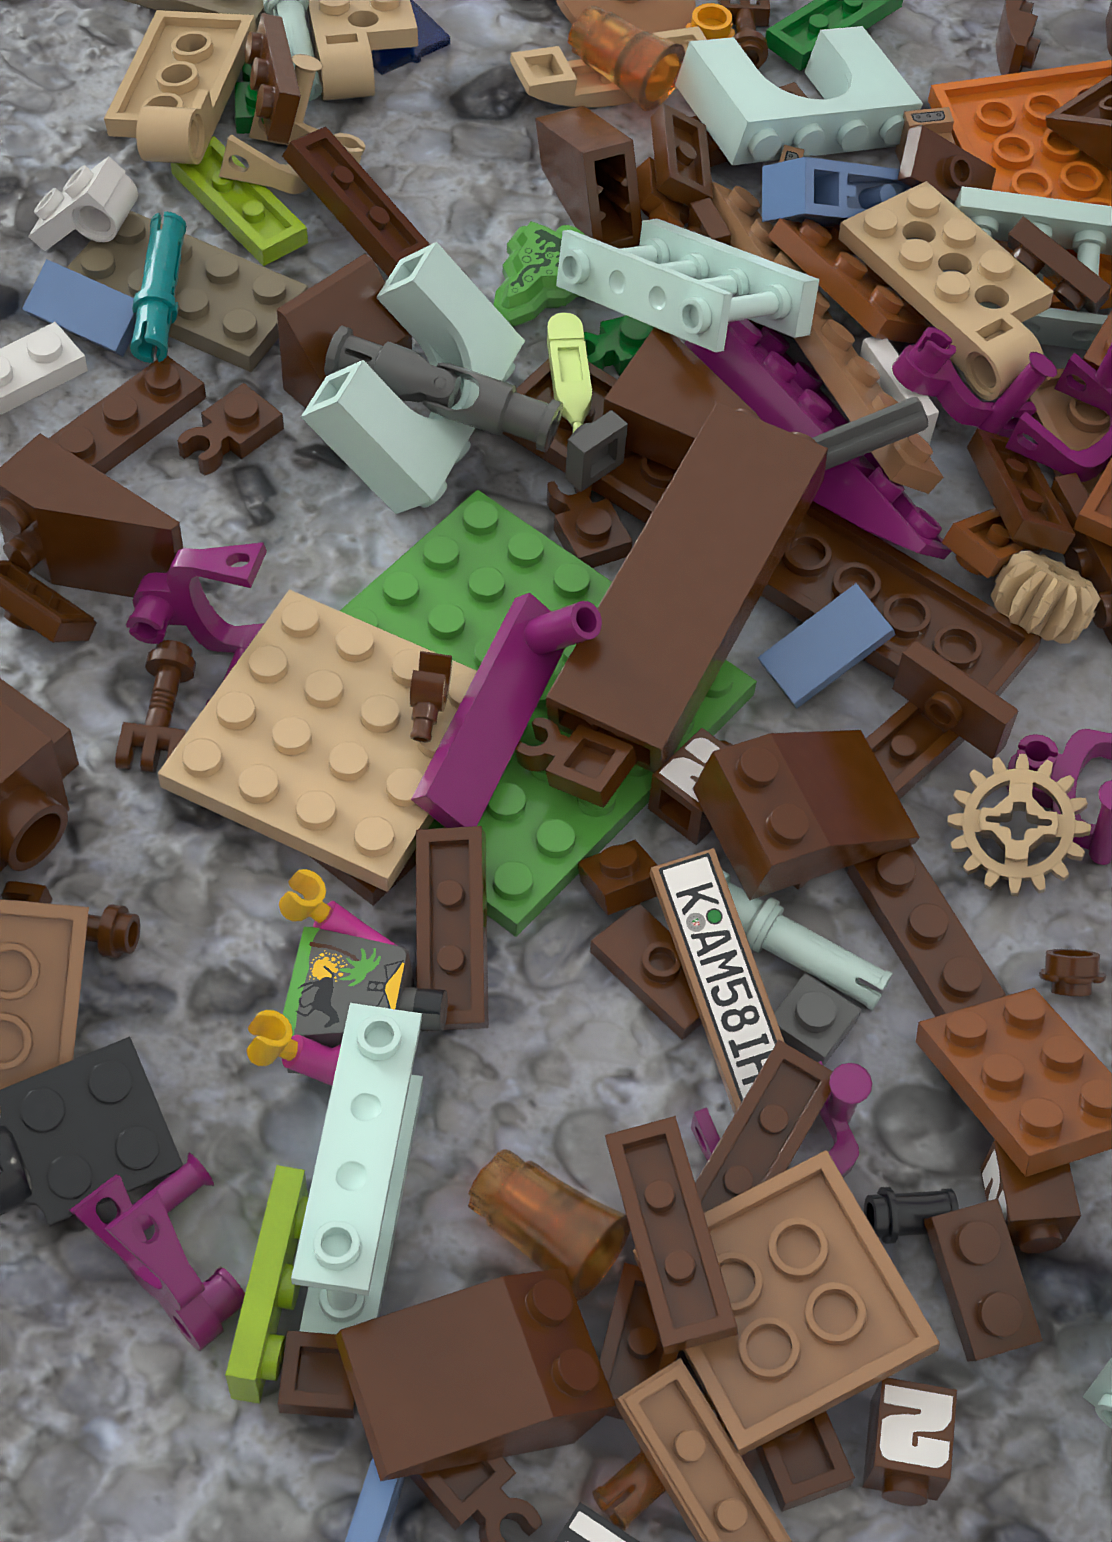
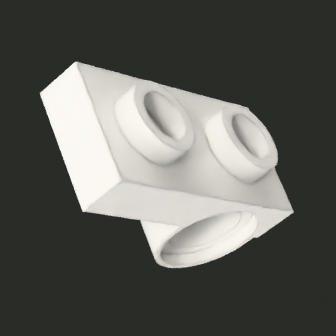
M109 156L91 170L83 165L67 181L63 192L53 188L39 202L34 213L40 218L28 237L44 251L75 229L90 240L109 242L114 239L137 201V187L131 178L125 174L126 171Z

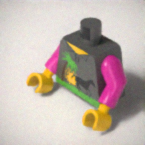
M307 869L298 870L288 883L293 890L299 892L305 899H302L292 891H287L279 900V909L281 914L291 921H302L311 917L314 920L313 927L303 928L283 1014L274 1010L259 1012L248 1026V1031L252 1035H257V1037L252 1040L246 1051L251 1063L257 1066H268L280 1057L288 1073L303 1074L332 1086L350 1003L422 1013L420 1029L443 1031L447 1018L448 996L446 990L414 988L408 951L366 925L335 901H331L328 904L324 903L322 900L325 898L326 888L322 878L313 871Z

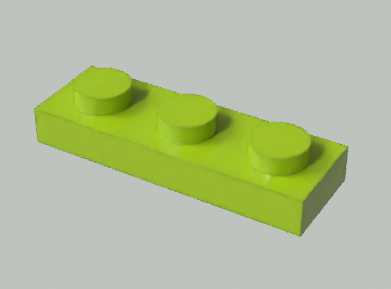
M215 136L211 138L199 164L170 163L172 175L263 266L308 244L307 227L266 186L219 177L226 147ZM232 155V160L236 165L246 168L234 155Z
M276 1165L225 1374L230 1397L234 1400L260 1404L265 1381H277L281 1372L286 1336L277 1335L282 1308L294 1310L300 1290V1285L292 1284L291 1277L294 1268L293 1261L298 1240H300L309 1198L305 1170Z

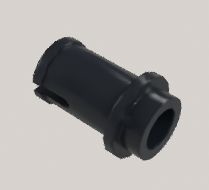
M880 1187L877 1194L867 1195L864 1203L866 1218L878 1238H881L885 1244L896 1243L898 1236L928 1234L923 1219L959 1209L956 1194L951 1188L941 1189V1191L894 1194L891 1187Z

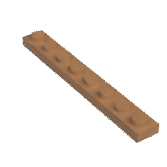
M712 181L714 197L712 202L732 234L730 245L805 274L768 237L774 226L769 222H762V216L757 211L760 208L759 201L740 186H735L731 190ZM817 291L810 335L794 339L850 422L899 403L880 387L877 382L880 378L879 372L872 364L857 354L852 347V344L855 342L853 335L843 325L834 321L827 311L830 307L829 301L822 293ZM917 433L871 451L890 481L929 494L944 478L930 458L933 454L931 446Z

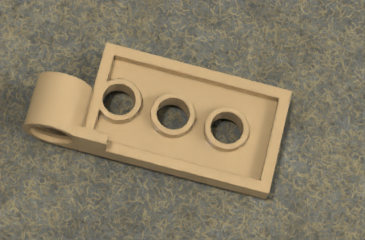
M309 0L307 14L314 41V55L323 65V68L317 71L322 85L321 96L323 101L374 96L375 80L371 51L418 46V27L410 0Z
M157 10L104 117L108 136L136 138L138 152L143 161L199 164L245 63V46L250 31L257 32L254 15Z
M927 181L841 222L838 239L933 326L952 339L951 345L956 346V353L950 360L964 373L971 389L982 399L991 401L1000 397L1029 364V354L1031 352L1043 354L1039 341L1022 322L1049 309L1054 291ZM991 302L997 304L1001 308L990 309L980 305L979 303Z

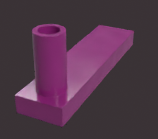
M531 593L514 599L411 798L415 804L444 827L455 828L478 825L565 648L593 639L600 633L602 627L601 615L592 603L580 601L558 610L550 611Z

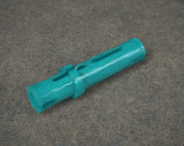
M169 211L164 212L162 229H160L162 220L160 213H156L151 218L150 237L141 290L135 294L132 306L133 313H136V324L130 350L135 358L147 363H154L155 345L157 346L156 358L158 362L163 361L167 357L170 326L176 321L179 304L175 302V291L187 226L181 216Z

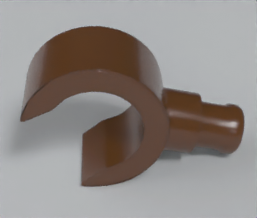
M420 651L419 671L413 670L410 688V707H413L411 720L414 721L410 737L415 741H431L432 728L437 723L438 713L443 712L445 709L452 673L451 655Z

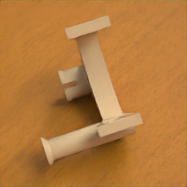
M305 54L292 56V61L296 65L295 74L301 98L289 143L318 130L305 124L303 121L316 71L321 70L323 65L318 59ZM255 110L249 138L268 141L264 124L261 118L256 116ZM347 133L335 134L334 136L360 164L361 156L366 146L364 142L358 137ZM229 136L219 177L273 187L289 194H299L309 188L289 164H279L235 136ZM268 141V142H273V143H278V144H283V145H289V144H285V143H279V142H274V141ZM232 155L246 159L249 167L243 168L236 165L232 160Z

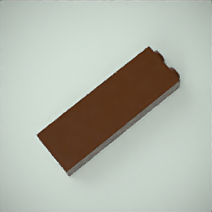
M716 402L597 608L602 619L600 633L593 639L576 644L546 696L548 719L553 721L559 730L571 735L580 724L634 745L637 759L635 765L653 773L674 755L824 481L828 448L819 445L813 438L804 433L788 432L764 422L759 416L749 410L733 409Z

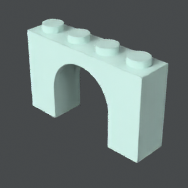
M863 26L820 30L804 73L824 99H810L797 96L772 84L758 71L734 37L689 41L675 86L699 120L706 125L707 131L731 165L780 160L784 145L804 149L803 157L896 147V145L900 144L904 126V111L920 110L923 105L919 97Z
M437 242L399 260L376 298L417 341L424 351L429 364L437 367V363H451L505 382L515 370L516 365L513 361L525 342L519 333ZM364 360L326 376L301 416L395 514L418 506L422 508L429 507L444 494L447 488L445 480L454 464L460 461L468 452L471 446L469 438L475 429L433 412L430 413L428 418L414 412ZM461 378V397L458 403L451 409H467L472 406L479 396V387L475 383Z

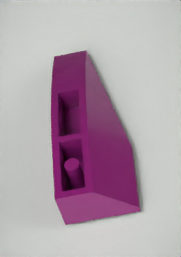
M748 319L728 322L724 351L713 352L687 340L684 343L764 422L788 432L804 433L811 438L849 423L835 404L820 389L824 384L821 377L807 364L801 361L796 363L786 353L790 348V344L774 329L766 326L758 329ZM871 452L825 470L824 481L813 499L817 504L872 534L918 554L944 560L952 552L941 543L943 539L939 533L942 531L939 523L929 513L912 502L904 492L905 488L903 485L890 481Z

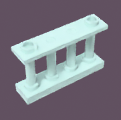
M962 186L955 202V206L994 240L1008 241V233L1024 216L1064 249L1074 250L1078 254L1077 259L1098 276L1100 254L1112 255V206ZM1039 272L1036 276L1043 282L1044 276ZM991 302L979 303L980 305L990 309L1001 308L997 304ZM1083 307L1079 312L1049 308L1022 322V324L1035 335L1040 344L1088 350L1108 315L1090 313Z
M651 219L642 221L640 244L637 247L618 249L573 230L562 231L556 286L713 352L724 351L728 322L749 319L794 338L810 335L819 279L666 221Z
M350 1003L291 1277L292 1284L308 1286L300 1332L337 1334L341 1329L380 1317L423 1091V1076L412 1075L422 1013Z

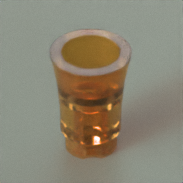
M596 5L589 6L582 11L580 17L572 24L567 41L572 47V52L581 57L584 64L596 70L619 87L644 111L654 110L672 93L676 87L675 83L685 56V49L682 45L651 34L631 24L617 14L606 12Z
M507 1149L497 1152L494 1158L480 1170L468 1193L470 1195L468 1207L485 1218L486 1225L513 1244L540 1269L564 1268L576 1301L586 1297L601 1282L615 1263L630 1234V1227L625 1213L592 1199L556 1178L534 1161L525 1162L517 1154Z

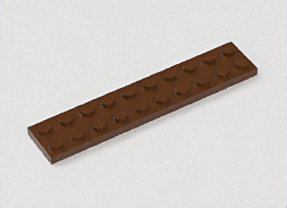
M549 358L516 388L517 393L546 403H550L554 399ZM588 362L592 386V402L590 413L586 416L583 424L593 423L603 416L604 398L618 380ZM561 416L557 433L547 452L537 450L535 442L507 432L502 433L564 473L566 472L568 439L573 434V427L564 417ZM625 449L624 463L593 483L592 490L604 498H608L609 501L642 522L647 523L675 475L676 470ZM812 501L761 594L762 597L804 623L857 583L891 625L895 636L863 660L894 680L902 653L917 640L1000 696L1037 652L1042 639L1039 635L1027 633L1021 626L1010 623L1009 617L999 613L994 607L872 533L856 526Z

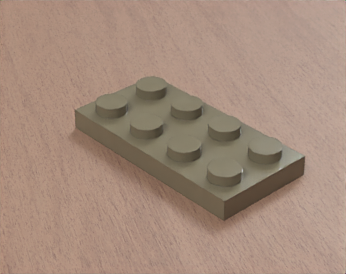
M130 211L113 240L109 242L91 240L66 268L134 298L142 286L151 219ZM185 234L175 291V302H178L179 310L176 321L170 326L169 337L252 372L279 339L277 309L308 290V285Z

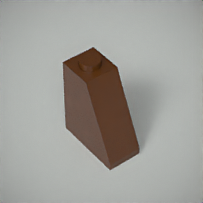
M585 106L535 118L541 168L574 226L583 232L585 236L618 249L639 246L642 219L633 140Z
M656 327L653 328L606 395L603 405V415L612 410L628 423L625 449L676 471L716 402L733 409H746L753 413L755 412L677 336Z

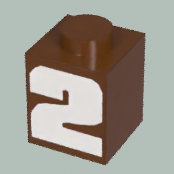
M703 728L694 734L652 775L648 809L695 845L703 840L713 828L692 788L712 752L733 745L727 741L718 740Z
M993 1141L980 1171L986 1201L998 1198L1013 1246H1019L1020 1250L1025 1253H1042L1058 1248L1067 1240L1081 1217L1070 1164L1067 1163L1025 1177L997 1141Z
M886 1378L879 1382L870 1401L862 1488L882 1491L883 1499L904 1506H922L928 1503V1499L938 1500L951 1480L957 1401L956 1389L894 1378Z

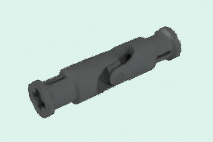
M341 325L330 342L324 368L326 376L364 360L402 401L423 402V405L431 412L497 436H500L503 432L510 433L535 442L536 449L543 452L548 451L557 433L563 411V402L553 399L550 403L528 397L517 393L515 385L451 363H437V367L430 365L415 350L392 342H387L382 346L354 336L353 330ZM461 378L469 380L479 387V396L472 406L467 409H451L458 403L461 397Z

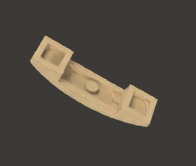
M698 26L655 32L652 34L650 50L567 61L560 47L554 46L511 52L510 62L527 94L539 100L569 107L617 106L653 98L677 89L675 83L689 41L707 39Z

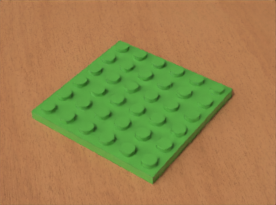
M477 489L340 611L435 653L451 655L453 661L477 671L516 597L531 593L550 611H555L580 601H588L598 608L612 581ZM576 644L565 648L519 742L529 746H539L544 743L535 739L532 721L538 717L548 719L546 696ZM725 660L675 753L701 728L714 736L754 696L757 681ZM560 730V734L565 735L567 737L571 736L570 734ZM514 750L477 825L482 826L486 833L487 916L517 937L579 874L578 863L582 859L598 854L649 803L652 775L654 773L634 765L609 802L602 808L549 786L546 771L535 772L523 768L518 763ZM434 819L428 829L446 827Z

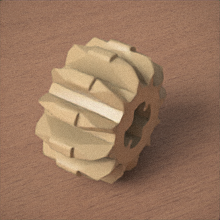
M1020 551L1019 554L1012 555L1008 564L1003 565L994 581L996 585L990 595L997 611L1009 617L1010 623L1021 626L1027 633L1039 635L1045 641L1054 640L1059 644H1068L1072 640H1077L1082 630L1087 629L1096 614L1094 610L1100 600L1092 582L1082 578L1079 571L1066 567L1062 561L1057 562L1045 554L1037 555L1032 551Z

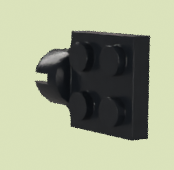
M130 1036L0 1090V1169L2 1171L0 1173V1215L23 1205H36L44 1214L48 1227L73 1217L74 1215L69 1210L115 1174L120 1175L128 1193L170 1175L183 1166ZM109 1197L103 1198L97 1203L96 1206L103 1204L107 1201H110L111 1199Z

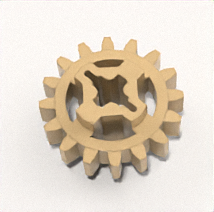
M1019 754L1016 761V769L1007 770L1002 760L996 757L992 759V776L986 778L975 769L969 773L970 780L975 788L972 794L962 790L955 791L953 795L954 800L961 807L965 808L964 813L948 815L947 822L949 827L963 830L964 835L950 842L953 852H970L971 856L963 866L964 871L968 875L977 872L980 868L987 871L984 883L986 889L992 890L1001 878L1009 881L1011 896L1019 895L1023 881H1031L1035 890L1040 894L1045 892L1044 876L1051 872L1062 881L1069 877V872L1062 862L1066 857L1082 861L1085 851L1078 844L1074 843L1073 839L1074 837L1090 835L1091 824L1075 820V815L1084 811L1088 803L1086 798L1069 799L1067 796L1075 780L1071 775L1061 778L1057 782L1051 779L1053 762L1046 760L1038 771L1029 770L1027 755ZM1009 785V795L994 808L982 807L981 810L979 809L982 802L991 793ZM1033 787L1048 794L1057 804L1061 814L1045 811L1032 797ZM1014 811L1026 812L1027 822L1037 824L1038 826L1037 828L1027 829L1024 840L1011 839L1010 828L1000 826L1001 822H1010L1012 820ZM976 836L993 839L1005 852V863L1001 864L988 856L981 848ZM1055 841H1060L1049 857L1037 864L1028 866L1029 854L1043 842L1055 843Z

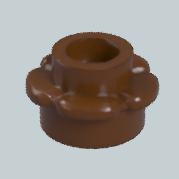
M1047 950L1045 968L1039 972L1041 979L1051 982L1052 993L1064 996H1089L1092 994V982L1102 983L1106 980V974L1099 972L1100 954L1087 950Z

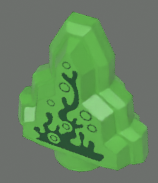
M530 221L527 226L519 227L508 241L507 253L509 257L504 262L502 269L505 281L496 290L493 305L512 327L535 319L545 308L566 306L576 297H582L556 286L562 231L573 230L584 235L576 227L562 225L554 231L546 226Z

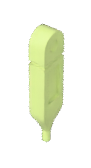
M558 313L549 319L547 326L550 371L554 399L563 402L561 416L568 420L573 427L574 433L578 427L583 425L586 416L590 413L592 386L583 324L576 315Z

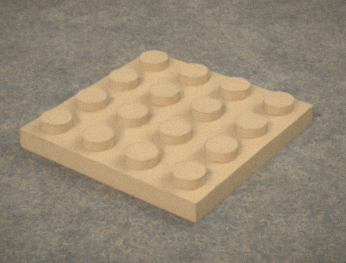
M289 589L159 770L160 787L389 892L416 849V830L428 829L434 820L431 815L415 804L411 798L477 671L452 660L451 681L446 706L443 712L438 713L437 723L432 728V739L430 742L415 741L410 737L414 723L411 720L413 707H410L413 670L419 671L420 651L435 652Z

